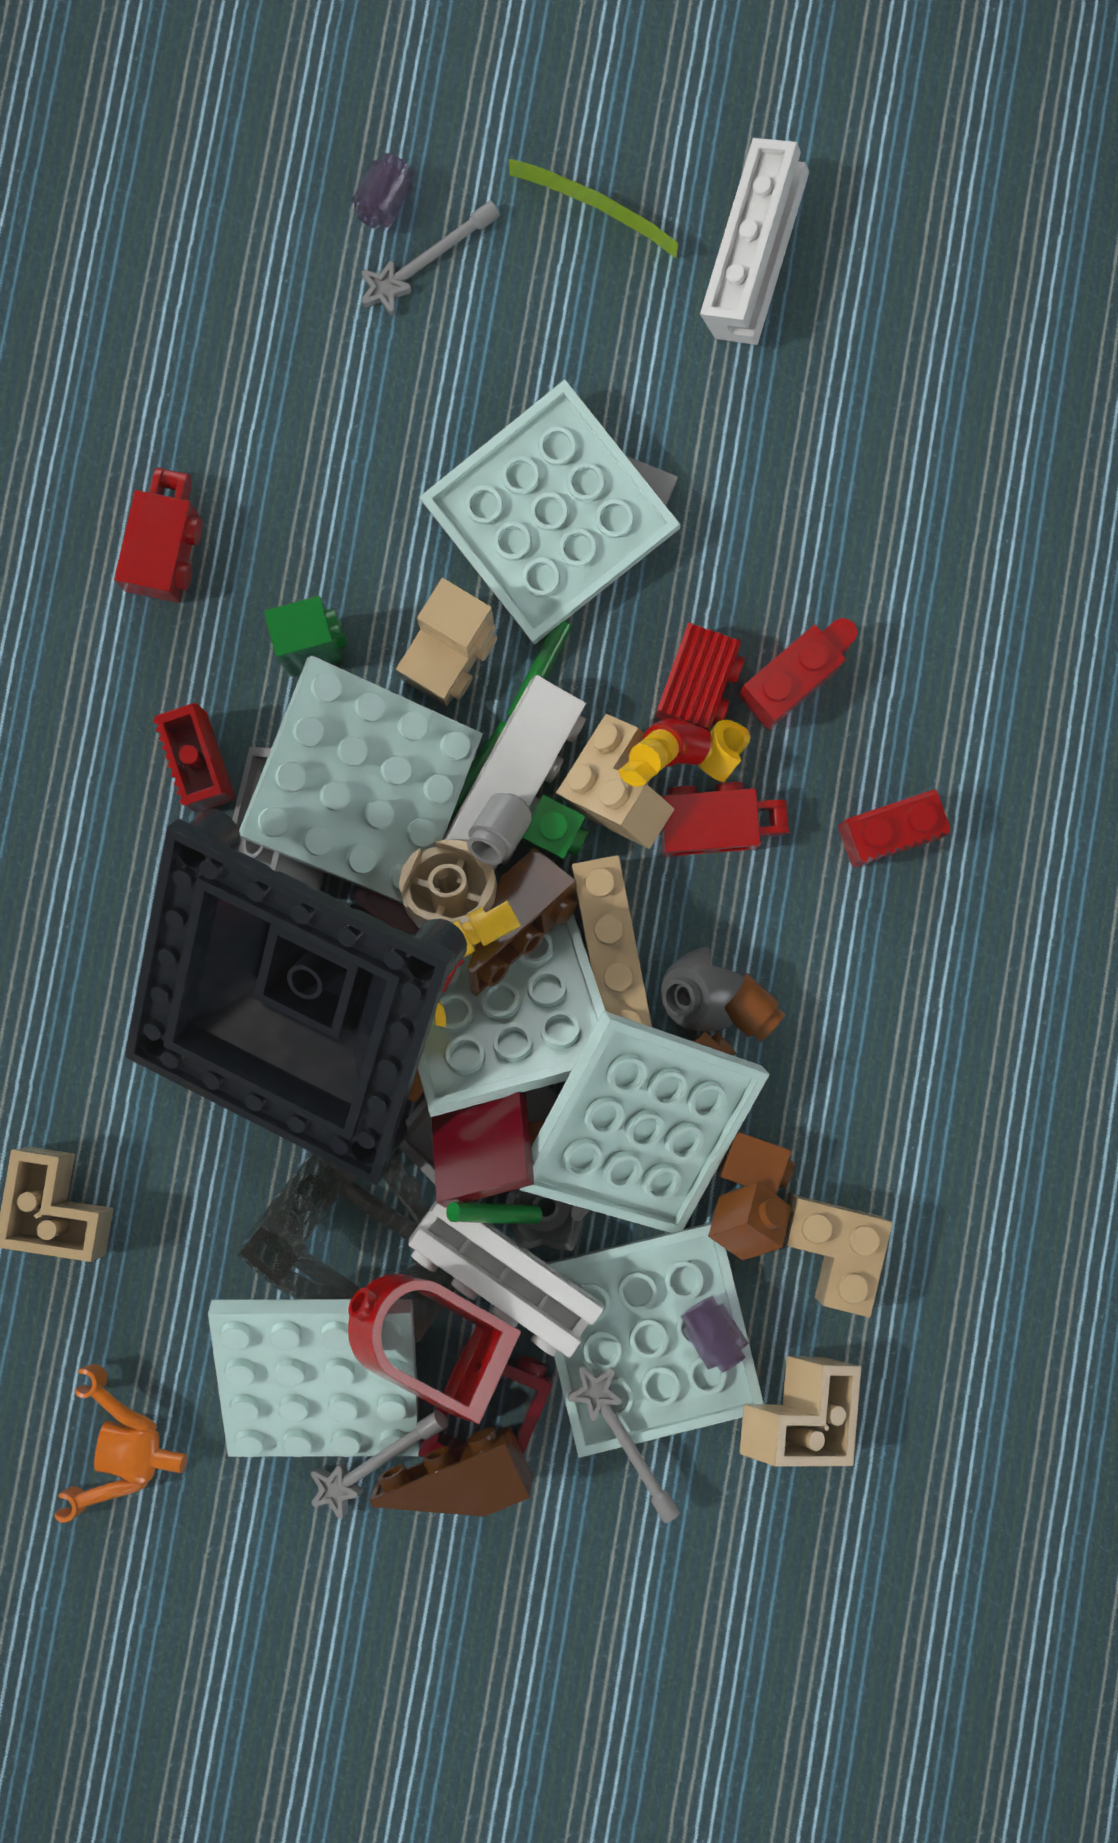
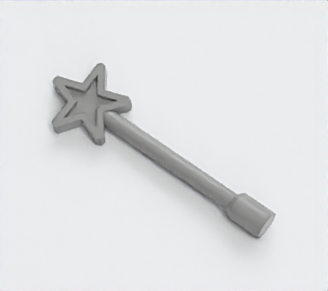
M491 200L471 214V219L395 273V265L392 261L388 262L380 274L363 270L361 273L362 278L370 287L361 299L363 307L367 308L382 303L391 316L395 315V298L409 294L412 291L410 284L404 281L476 229L482 230L498 219L500 213Z
M580 1365L578 1370L582 1385L568 1393V1401L587 1403L592 1421L597 1419L599 1411H601L652 1495L651 1503L662 1521L668 1523L674 1520L680 1514L679 1509L668 1491L662 1490L611 1406L622 1404L621 1397L609 1388L615 1374L614 1368L610 1367L595 1376L584 1365Z
M440 1410L434 1411L419 1421L416 1429L348 1474L346 1462L339 1464L332 1473L318 1467L311 1472V1476L320 1491L314 1497L311 1504L315 1507L329 1503L337 1518H343L348 1513V1499L356 1498L363 1492L361 1487L355 1485L356 1482L421 1439L428 1440L448 1426L447 1418Z

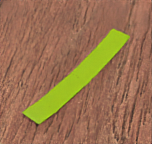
M509 159L510 176L546 186L593 206L651 239L676 258L678 243L643 217L600 192L546 169Z

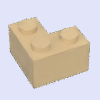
M441 578L417 617L420 631L398 664L396 671L402 681L447 707L453 697L460 700L465 694L473 679V676L468 674L477 658L484 661L488 657L497 641V636L493 635L496 626L494 625L492 607L446 579Z
M605 714L556 794L580 814L586 816L585 818L650 849L675 809L648 785L649 781L643 786L634 787L625 783L620 777L618 770L629 762L631 749L643 740L645 733L636 726Z
M35 1147L13 1149L10 1153L0 1211V1248L92 1262L106 1255L114 1208L67 1201L75 1157L74 1153Z
M791 1194L788 1204L792 1208L783 1243L789 1247L825 1255L815 1298L823 1306L870 1318L893 1222L878 1215Z
M787 1356L783 1405L744 1404L739 1454L775 1467L853 1466L861 1366L826 1357Z

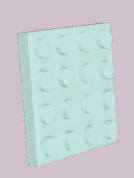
M565 379L419 497L534 645L680 529V523Z
M310 656L305 662L239 829L240 838L403 904L399 888L402 867L411 854L421 848L423 853L429 848L436 847V841L443 840L483 733L319 658Z
M574 914L564 924H556L543 936L541 943L531 954L527 956L521 955L511 964L506 975L498 984L493 987L487 986L477 996L471 992L467 971L473 953L463 958L465 963L457 967L446 992L442 993L440 997L446 1011V1028L435 1025L433 1019L418 1066L430 1117L504 1098L519 1091L522 1093L567 1081L602 1012L605 1011Z
M603 1011L531 1147L534 1185L519 1189L666 1232L674 1233L681 1231L691 1217L770 1074L759 1064Z
M712 1222L674 1233H665L547 1262L548 1265L600 1300L604 1309L593 1326L591 1324L587 1325L579 1337L581 1343L570 1358L560 1351L554 1356L578 1458L622 1447L601 1411H599L597 1419L592 1421L587 1403L568 1401V1393L582 1385L578 1370L580 1365H584L595 1376L610 1367L614 1368L615 1374L609 1388L621 1397L622 1404L611 1406L634 1444L742 1418L744 1404H764L726 1249L708 1237Z
M351 1299L211 1300L208 1318L228 1457L375 1456L416 1429V1425L420 1421L418 1396L369 1371L354 1356L348 1338V1321L350 1316L348 1307ZM397 1299L388 1310L383 1322L381 1333L382 1346L386 1357L394 1367L417 1379L412 1299ZM421 1440L396 1457L418 1456Z

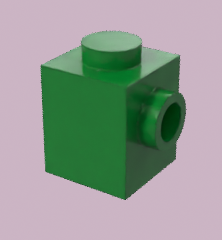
M543 795L532 815V822L522 837V843L532 849L535 847L542 854L564 864L569 854L575 857L578 856L589 834V831L583 829L586 816Z

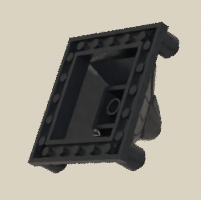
M216 809L204 810L189 823L178 818L167 827L124 1057L377 1186L386 1173L390 1158L407 1136L408 1127L405 1119L402 1117L446 978L466 954L467 942L464 934L452 922L439 918L427 921L412 936L400 929L390 927L386 922L377 919L360 906L342 902L320 890H314L307 884L281 871H275L268 865L242 852H236L240 844V832L233 819L223 811Z

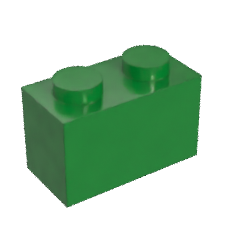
M320 595L263 610L276 658L290 677L301 674L305 662L310 656L319 658L332 665L344 662L340 648L347 647L348 643L341 619H338L335 608H326Z

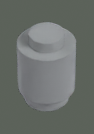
M496 793L490 797L468 832L469 840L467 847L476 859L488 865H498L502 860L508 859L512 855L532 822V814L526 802L519 796L511 793Z

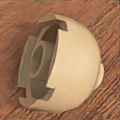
M450 839L436 841V847L429 848L423 853L420 848L412 853L402 867L399 888L404 908L418 928H421L424 923L431 919L439 918L452 923L459 920L463 924L469 920L467 914L480 907H483L485 912H488L495 902L497 882L494 869L491 865L476 859L470 853L465 841Z

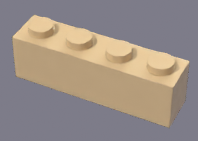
M619 855L574 863L571 866L573 879L576 880L577 903L587 955L605 1011L652 1027Z

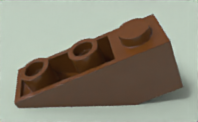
M535 847L500 878L495 901L490 910L508 901L521 926L486 946L482 942L476 944L475 952H473L467 968L470 989L475 996L487 986L493 987L498 984L506 975L511 964L521 955L527 956L539 946L543 936L556 924H564L576 910V880Z
M510 1425L497 1431L493 1427H488L473 1434L467 1440L468 1443L452 1450L449 1446H442L428 1453L421 1463L406 1468L404 1464H400L386 1470L378 1477L369 1501L374 1508L485 1517L529 1499L534 1476Z

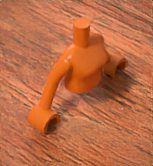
M90 1364L77 1371L79 1374H85L90 1377L92 1387L83 1385L75 1388L74 1391L76 1396L80 1398L91 1396L120 1422L107 1420L102 1425L96 1445L94 1469L97 1472L119 1476L125 1480L107 1483L87 1491H83L77 1486H71L60 1492L57 1496L68 1500L72 1506V1510L62 1508L55 1512V1518L60 1523L71 1521L80 1515L87 1506L140 1491L148 1485L156 1468L182 1474L187 1464V1454L159 1448L160 1439L155 1422L128 1408L104 1389L107 1383V1373L98 1364Z

